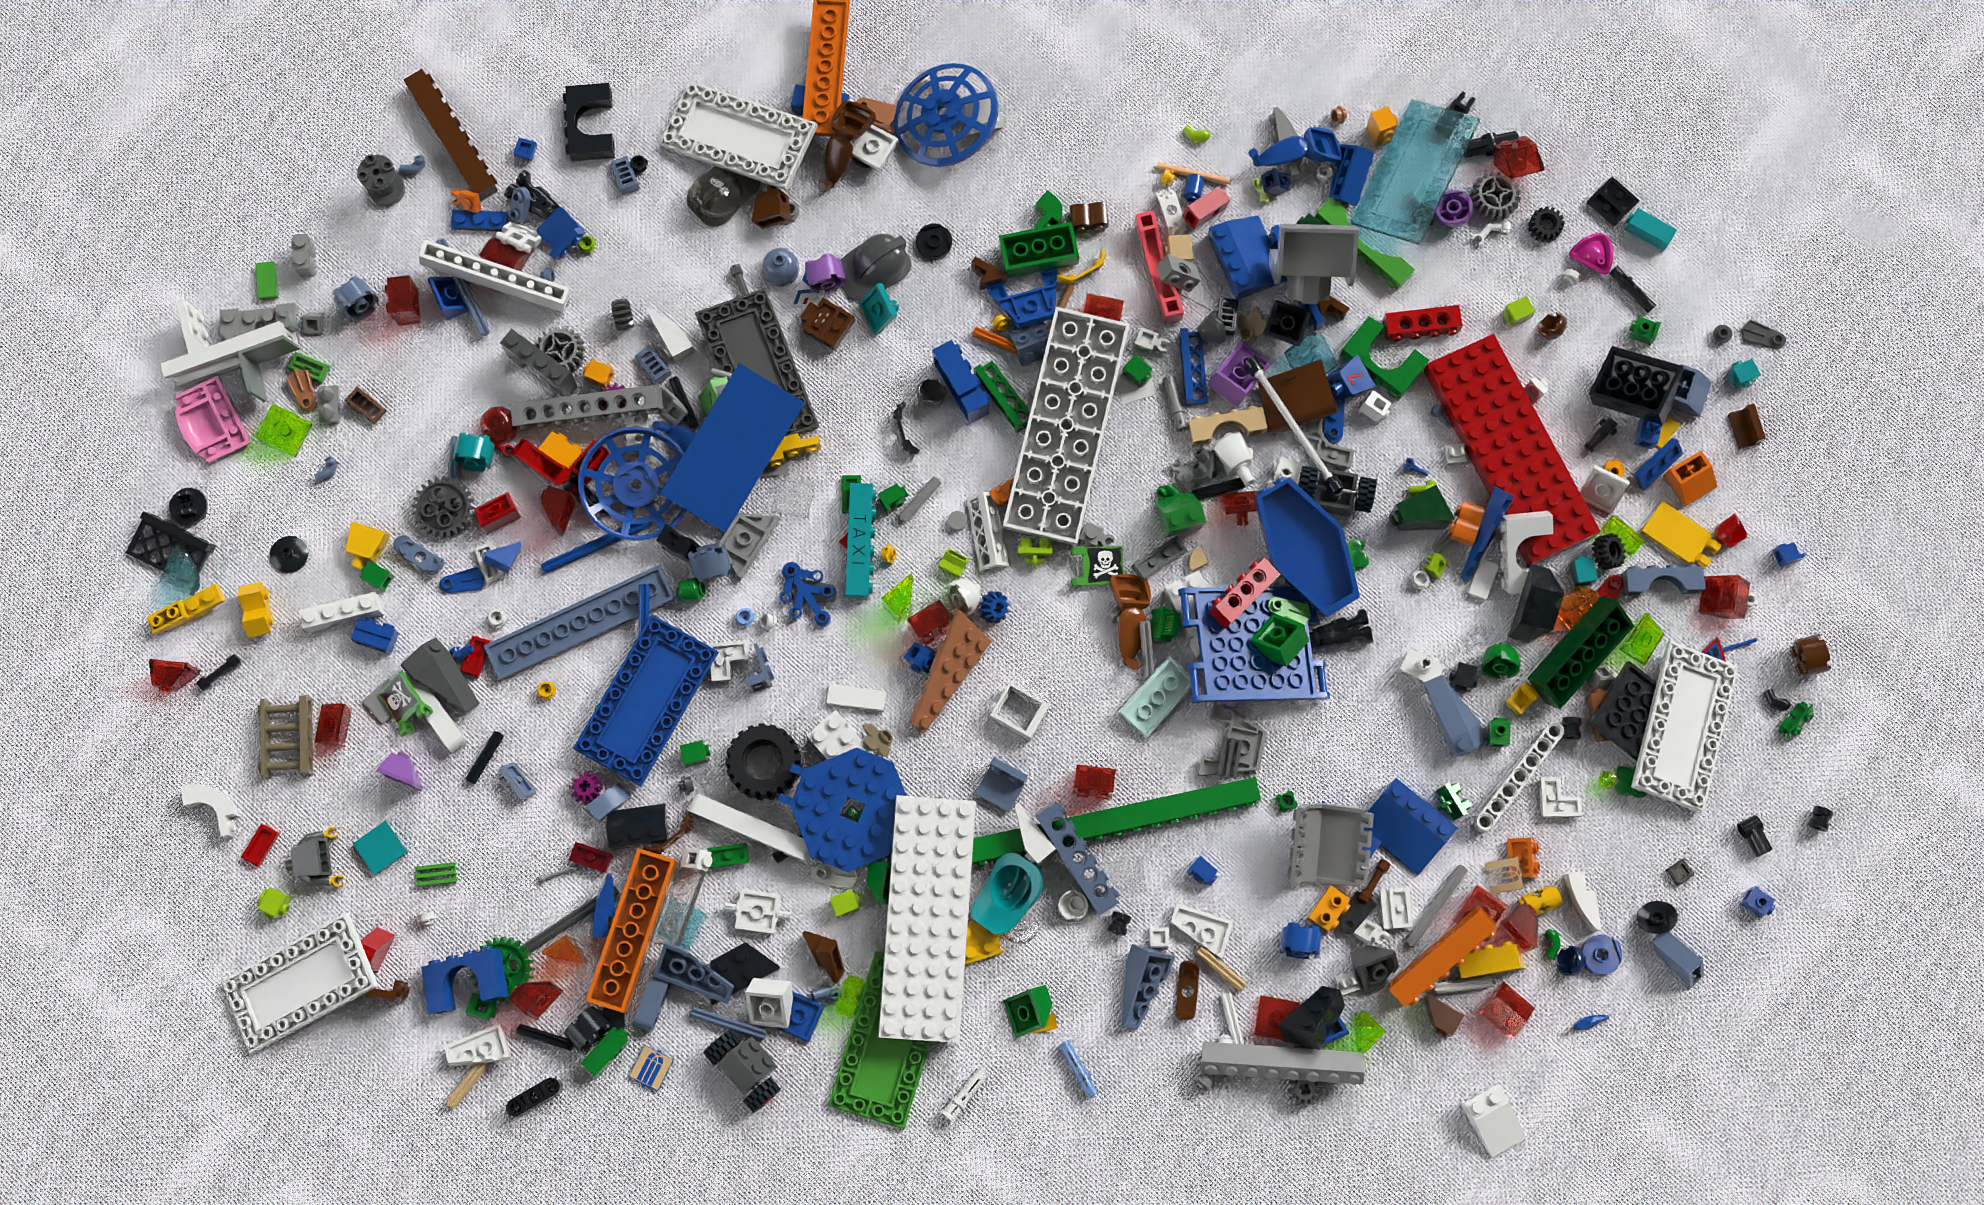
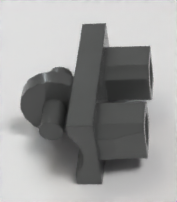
M1204 448L1196 449L1193 456L1197 461L1191 465V471L1194 474L1192 481L1198 484L1201 480L1210 481L1212 478H1215L1217 476V469L1214 467L1216 458L1214 450L1207 452Z

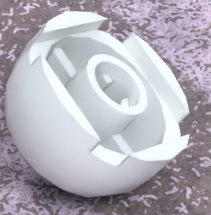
M956 579L945 586V589L948 590L945 596L953 611L957 608L968 617L979 608L981 589L977 584L968 579Z

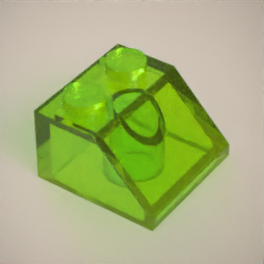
M272 404L255 437L264 445L296 457L312 423L287 409Z
M911 573L881 597L883 607L897 623L901 620L904 622L911 616L914 596V578Z

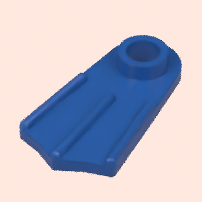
M474 567L443 577L440 580L439 586L445 593L477 591L483 589L485 578L479 567ZM447 581H451L449 587H445Z

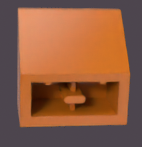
M1702 450L1672 467L1664 474V477L1684 506L1689 505L1717 488L1713 467Z

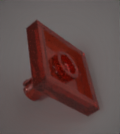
M1257 490L1219 494L1220 503L1225 514L1237 513V525L1243 526V523L1248 525V512L1257 511L1254 497L1258 496Z
M1260 995L1254 1035L1284 1041L1278 1025L1300 1006V1002Z

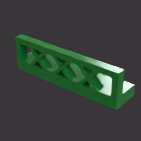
M990 361L983 367L980 364L974 368V375H977L981 385L1014 430L1019 432L1025 428L1028 420L1022 422L1017 413H1026L1029 417L1030 411L995 363ZM990 367L995 371L994 379L990 378L985 372ZM996 383L1004 384L1006 392L1001 393L996 387ZM1007 397L1014 398L1017 401L1016 408L1010 406L1006 400Z

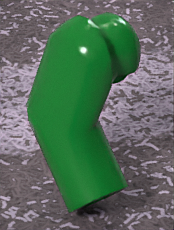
M1172 484L1159 486L1156 490V495L1159 498L1182 494Z

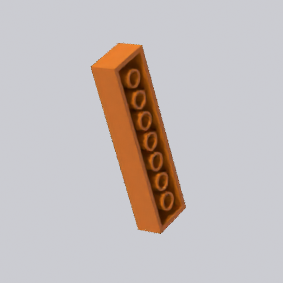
M637 849L585 1000L588 1003L627 1015L678 865L675 859L643 849Z

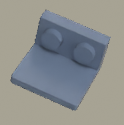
M757 643L753 645L763 672H754L749 674L748 678H745L746 685L751 694L773 686L771 680H774L770 666L765 665L768 662L763 647L759 648Z
M993 757L990 767L976 791V795L1010 812L1028 779V775Z

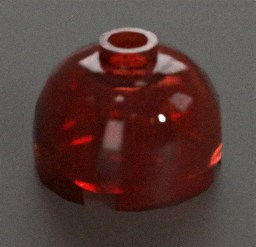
M503 406L489 408L480 418L482 435L489 436L492 443L503 445L512 441L517 435L518 427L512 426L511 410Z

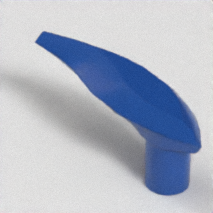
M1591 1015L1584 1017L1575 1023L1573 1029H1590L1598 1023L1608 1020L1609 1016Z

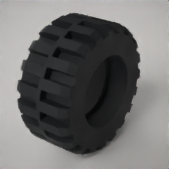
M761 723L756 727L753 725L748 726V730L744 732L741 730L738 733L739 736L736 739H732L730 742L732 745L726 752L727 759H725L728 776L741 793H744L749 798H756L760 801L764 799L774 800L775 797L779 796V793L785 795L784 792L794 787V782L798 781L800 776L790 772L789 769L791 764L802 767V758L794 739L784 729H779L776 725L770 724L767 726ZM760 745L775 747L782 757V766L779 772L766 780L752 777L746 769L748 754L752 749Z

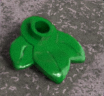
M1357 539L1347 542L1354 574L1356 568H1363L1369 565V558L1362 551L1365 543Z
M1636 765L1633 770L1618 766L1616 775L1620 782L1614 786L1615 790L1623 796L1645 797L1648 793L1638 792L1631 787Z

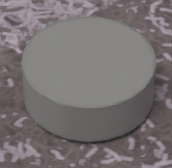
M954 511L949 515L948 525L952 530L960 531L966 527L967 518L963 512Z

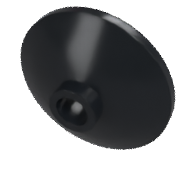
M285 536L278 539L270 550L272 565L283 573H293L300 570L308 559L306 544L295 536ZM290 550V554L285 556L284 552Z
M1652 901L1639 909L1637 921L1644 931L1652 934H1662L1676 926L1678 914L1671 904L1663 901Z

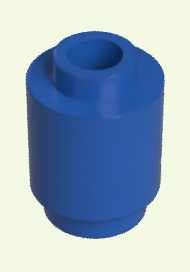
M1190 174L1186 179L1183 197L1190 203L1202 197L1204 181L1201 175Z

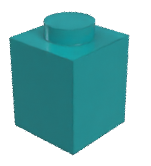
M1580 556L1575 558L1570 564L1575 587L1591 585L1598 580L1594 558Z

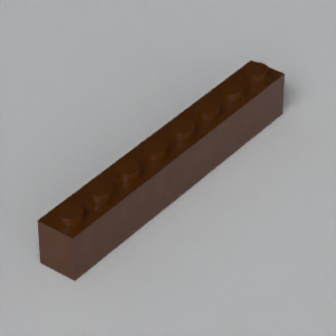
M420 69L403 79L472 192L479 194L480 201L498 192L495 186L498 184L493 174L488 175L486 172L489 168L483 159H478L479 152L474 145L470 146L468 143L470 138L466 131L461 132L459 127L462 125L456 116H451L452 109L447 102L443 103L441 100L443 95L438 87L436 89L433 87L432 84L435 82L429 73L425 74L423 69Z

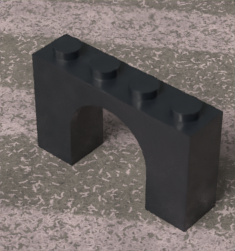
M598 83L565 86L566 93H563V103L566 104V110L563 111L564 120L567 121V127H564L565 138H568V144H565L566 155L570 156L571 161L616 158L615 141L612 133L588 135L577 128L579 118L586 111L613 107L610 84Z

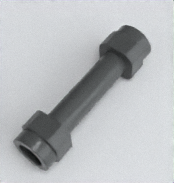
M740 264L731 266V274L733 278H736L742 296L748 294L749 291L743 279V271Z

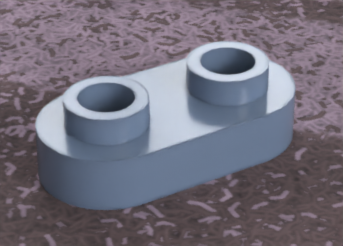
M525 187L515 188L512 193L509 216L515 223L526 221L531 196Z

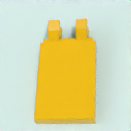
M1664 501L1661 502L1640 531V533L1686 564L1695 563L1699 567H1703V569L1712 561L1704 554H1701L1703 549L1705 548L1715 555L1722 546L1716 540L1711 539L1710 532Z

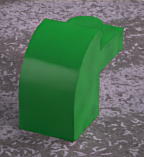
M1047 190L1035 204V210L1043 217L1035 224L1034 229L1052 226V224H1061L1062 204L1055 195Z

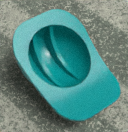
M1007 853L1001 856L995 863L984 888L972 906V918L994 934L1001 935L1011 931L1040 897L1043 888V879L1040 873L1042 867L1040 865L1037 866L1035 862L1032 864L1017 853Z

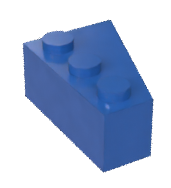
M1339 144L1342 159L1339 163H1333L1336 171L1335 176H1332L1329 198L1333 197L1336 201L1345 205L1357 206L1373 161L1374 152L1358 145Z

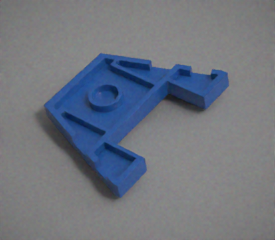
M1056 268L1040 272L1044 287L1007 296L1003 282L987 286V292L1018 328L1051 320L1054 317L1056 306Z

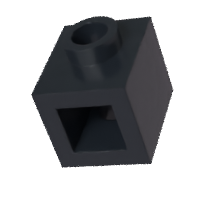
M1458 662L1455 665V669L1450 672L1449 681H1451V687L1455 688L1456 692L1463 694L1476 688L1478 683V677L1476 676L1478 667Z

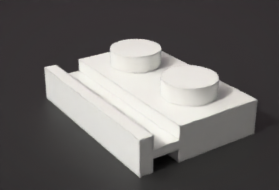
M1409 888L1380 889L1379 896L1383 930L1412 928Z

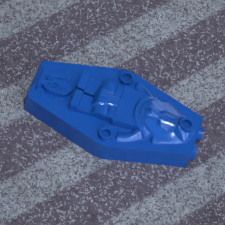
M1281 477L1273 482L1275 486L1270 489L1267 487L1257 491L1258 496L1254 497L1269 561L1280 573V577L1323 617H1328L1360 598L1344 531L1340 524L1290 477L1287 479Z

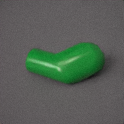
M1548 929L1545 931L1544 936L1549 940L1550 946L1545 956L1554 960L1561 947V941L1556 930Z

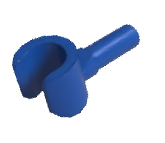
M1406 458V462L1412 464L1409 467L1403 465L1406 472L1413 470L1428 476L1429 472L1414 465L1412 458Z

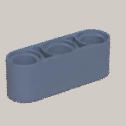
M654 971L649 978L632 1023L633 1026L652 1032L671 986L670 982L654 977Z

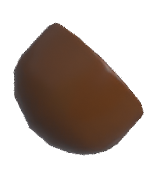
M1556 312V316L1548 314L1540 322L1537 332L1548 340L1557 339L1566 330L1567 319L1558 312Z

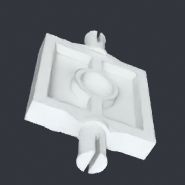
M741 889L740 899L737 904L725 903L724 911L735 912V929L775 934L778 920H791L790 916L792 915V912L780 911L781 895Z

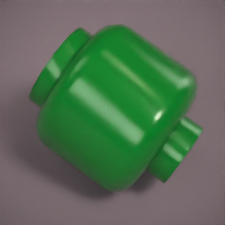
M695 577L683 579L676 588V595L685 604L700 602L703 596L706 595V587L704 582H698V579Z

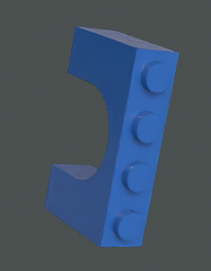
M493 946L480 948L481 952L467 951L461 957L452 955L446 957V961L441 962L440 959L428 962L429 965L422 966L428 1014H441L456 1010L453 981L457 972L466 966L473 970L477 977L481 1001H493L509 997L501 949H493Z

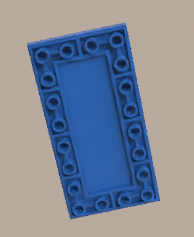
M738 363L660 494L726 533L805 402L741 363Z
M651 614L573 749L642 787L719 651Z

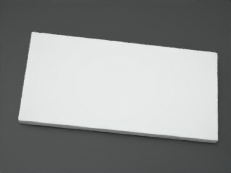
M689 80L659 142V146L788 191L818 125L816 122Z
M1673 641L1667 642L1636 764L1632 788L1696 812H1704L1738 666Z
M349 912L336 917L221 981L249 1054L256 1053L378 987Z

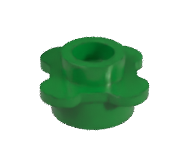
M1290 790L1282 795L1278 794L1275 798L1280 805L1279 810L1282 813L1291 808L1296 809L1298 806L1294 793Z

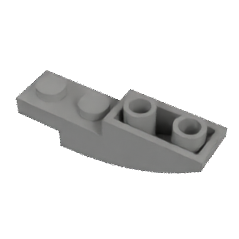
M1274 107L1273 113L1270 115V125L1274 126V131L1272 132L1273 143L1291 136H1298L1286 115L1278 107ZM1303 158L1285 165L1286 176H1289L1290 182L1297 181L1299 175L1297 164H1301Z

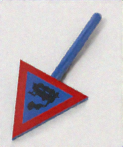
M1717 636L1701 653L1726 662L1724 651L1754 643L1757 639L1754 638L1722 648Z

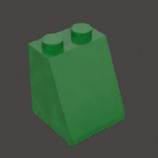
M1191 491L1154 501L1165 538L1199 529L1206 523L1202 504Z

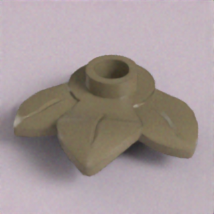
M1254 307L1248 316L1244 314L1239 315L1238 327L1241 330V339L1245 343L1252 344L1256 341L1257 336H1261L1265 332L1267 320L1262 319V313L1258 307Z
M864 724L862 727L867 734L863 739L864 745L870 750H878L882 757L888 756L890 754L889 746H891L893 741L891 733L885 729L878 730L872 724Z

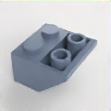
M1681 364L1684 368L1672 408L1700 417L1712 383L1699 370Z

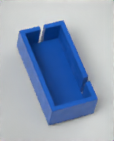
M950 340L932 350L933 363L968 423L971 424L989 414L990 397L986 391L981 390V382L977 375L973 376L971 373L972 367L968 360L962 358L961 354L963 353L960 346Z

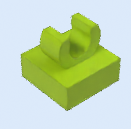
M1434 553L1433 556L1428 555L1426 558L1430 561V564H1423L1422 567L1425 571L1430 572L1434 578L1440 579L1448 562L1442 554Z

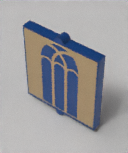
M644 1045L629 1077L640 1082L641 1086L646 1085L659 1091L674 1059L662 1054L661 1050L656 1051Z

